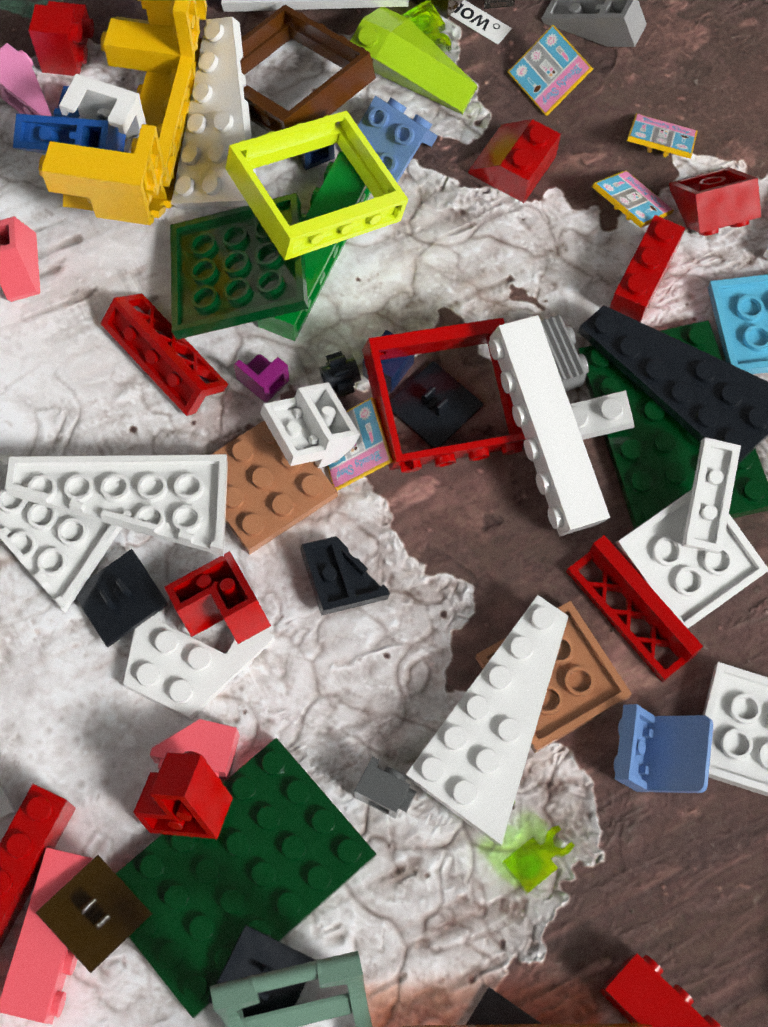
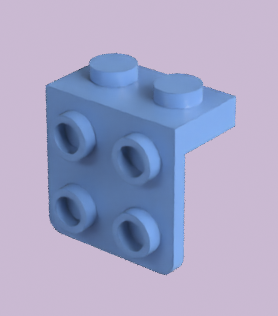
M375 96L359 122L358 127L393 178L398 182L421 143L423 142L432 147L438 135L430 131L433 124L416 114L412 119L404 114L407 107L390 97L389 101L386 102Z
M638 704L623 705L622 718L618 724L620 736L618 755L614 759L615 780L636 792L703 793L706 791L713 735L712 719L706 715L654 716Z

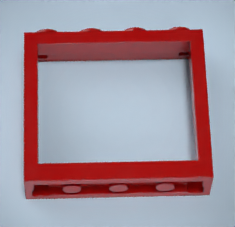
M504 318L368 338L362 352L372 396L376 401L393 460L392 463L388 464L389 471L401 469V473H411L422 469V465L435 463V467H444L456 463L458 458L468 457L469 461H478L488 458L490 456L489 453L502 451V455H512L523 451L522 447L524 446L525 436L522 428L518 427L514 421L512 414L514 405L510 394L506 393L502 387V371L498 360L493 359L491 352L490 357L509 435L404 454L401 451L381 360L480 344H488L489 348L490 336L499 325L505 324Z

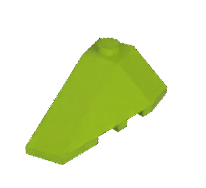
M379 7L365 16L350 42L359 47H364L366 51L370 52L376 74L462 115L478 88L477 84L409 18L388 8Z

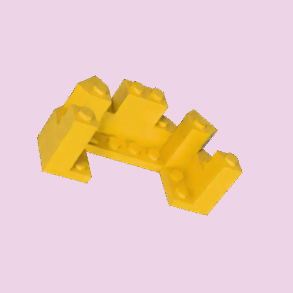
M140 0L142 8L147 11L148 21L118 16L110 19L107 32L103 31L101 35V51L106 54L108 66L146 71L143 84H139L137 87L146 124H142L139 137L133 138L131 153L50 141L46 155H41L39 160V175L43 177L48 192L63 194V207L94 211L96 218L151 225L154 223V218H160L166 212V208L173 206L171 200L202 38H199V21L206 20V0Z

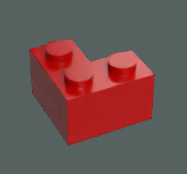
M48 1L47 5L35 4L28 31L42 73L69 76L80 75L82 64H86L88 60V38H92L94 34V21L89 18L86 5Z
M230 551L225 553L224 556H220L164 586L176 612L191 637L225 620L236 642L240 644L271 626Z
M186 751L184 753L167 752L159 772H150L133 813L149 833L218 839L233 797L206 762L204 756L194 751Z

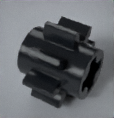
M341 351L325 356L327 363L319 368L323 383L329 382L339 397L354 393L353 386H355L356 382L361 381L359 368L354 357L346 358Z

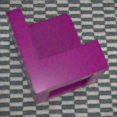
M258 354L247 365L239 359L233 364L236 379L265 403L290 381L288 365L279 357L271 363L263 355Z

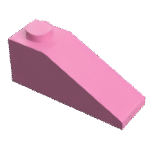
M6 43L0 48V98L21 114L52 116L32 68L33 62L23 50L17 51Z

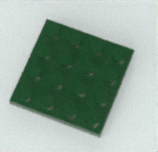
M297 193L272 199L289 226L302 222L301 201ZM242 206L170 225L172 333L177 340L308 309L305 254L284 261L250 206Z

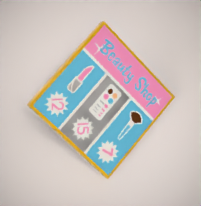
M552 25L514 64L508 73L539 109L548 116L593 68L563 34Z
M636 113L627 141L646 146L648 153H651L654 148L664 151L663 157H667L671 153L691 159L698 130Z
M628 171L620 172L592 185V188L614 205L615 210L619 209L626 215L628 221L632 220L640 228L649 225L654 215L664 218L674 212L669 205Z
M373 397L346 411L360 436L356 444L346 455L327 465L332 485L337 491L393 462L376 401Z

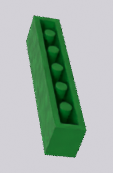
M342 151L339 152L334 162L330 161L324 172V182L321 188L316 187L310 200L311 207L307 214L302 213V222L368 200L371 192ZM347 240L305 254L308 309L258 320V327L296 341Z

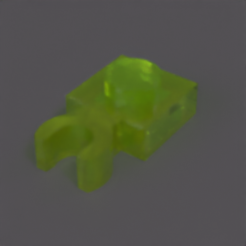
M426 0L402 14V16L409 18L436 45L443 44L448 52L452 50L450 38L446 34L440 33L446 29L445 23L430 0Z
M559 825L552 827L546 833L544 843L541 846L532 837L502 862L503 866L526 895L558 869L551 859L553 857H565L575 846L572 842L568 843L564 848H558L554 845L553 836L557 835L561 830Z

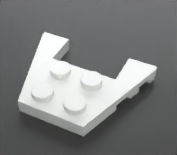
M149 574L169 605L135 628L123 685L125 688L191 721L226 688L225 686L240 671L243 672L253 663L252 660L273 644L275 636L263 630L240 644L234 639L226 654L162 623L163 618L172 605L164 588L169 583Z

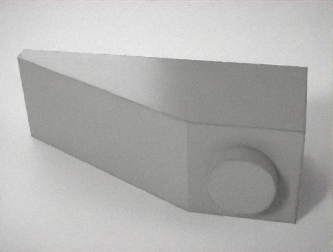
M551 0L541 18L544 24L554 25L558 29L606 47H635L647 25L638 0Z

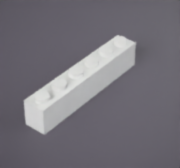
M536 315L499 325L490 336L489 349L493 359L499 362L502 371V387L506 393L510 394L513 402L512 414L514 421L518 427L522 428L525 436V453L528 459L534 462L537 471V487L541 494H545L549 505L548 518L550 524L554 529L557 528L559 537L599 525L609 519L610 516L539 316Z

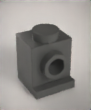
M372 756L354 790V797L396 819L400 810L408 811L417 791L410 788V784L405 782V775L390 767H386L384 771L379 769V759Z

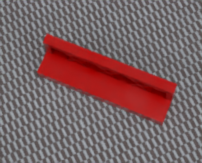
M142 293L113 298L100 324L186 416L196 414L206 396L225 391L228 383L185 338L178 340L172 333V324ZM138 306L144 313L137 311L134 307ZM178 353L184 355L186 358L179 356ZM199 376L206 378L210 383L206 384Z
M605 535L593 543L586 555L567 569V574L662 683L693 659L702 649L703 645ZM593 561L603 572L602 583L587 581L579 571ZM607 578H608L613 584H607ZM596 590H601V596ZM607 591L621 592L626 598V610L612 609L606 603ZM633 606L636 611H631V607ZM620 617H625V623L620 619ZM631 618L645 620L650 625V638L636 637L630 630ZM656 633L661 639H656ZM644 645H650L649 651ZM655 646L669 647L679 659L665 670L655 659Z

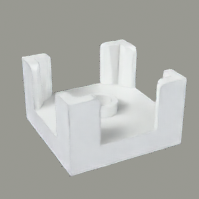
M75 74L59 104L62 115L67 116L69 112L74 113L78 108L79 118L107 120L111 126L118 127L119 133L126 134L125 139L127 141L124 152L131 153L133 138L139 137L142 124H146L139 93L79 74Z

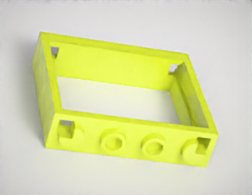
M347 110L333 115H326L323 118L306 123H298L276 132L271 131L249 140H240L239 143L229 145L225 169L284 261L397 223L402 219L408 202L407 196ZM337 143L374 198L289 226L253 169Z

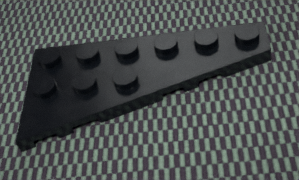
M605 305L580 325L578 333L700 443L706 437L741 445L738 459L739 465L768 437V381Z

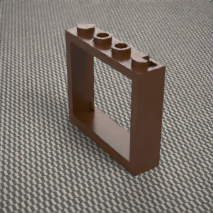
M283 5L241 38L243 57L240 60L241 72L244 75L247 74L290 39L297 41L342 69L289 111L246 85L243 91L244 99L248 102L250 120L268 132H276L298 123H306L323 118L326 115H331L376 79L370 52L366 51L364 47H359L350 42L343 35H338L327 29L322 23H317L306 17L302 12L299 13L289 6Z

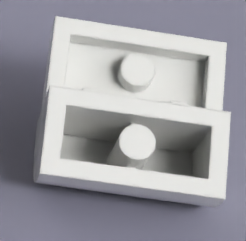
M329 382L298 388L294 398L263 403L260 412L290 466L312 461L315 462L318 468L330 465L346 455L356 444L360 436Z

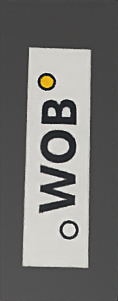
M463 0L450 15L496 44H499L512 29L466 0Z

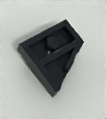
M337 536L301 545L300 551L321 616L388 599L390 595L388 588L384 584L380 586L367 573L368 568L358 558L353 557L349 553L347 546Z

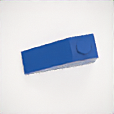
M16 114L12 148L46 154L49 142L52 141L124 152L126 134L119 133L118 127L111 126L107 120Z

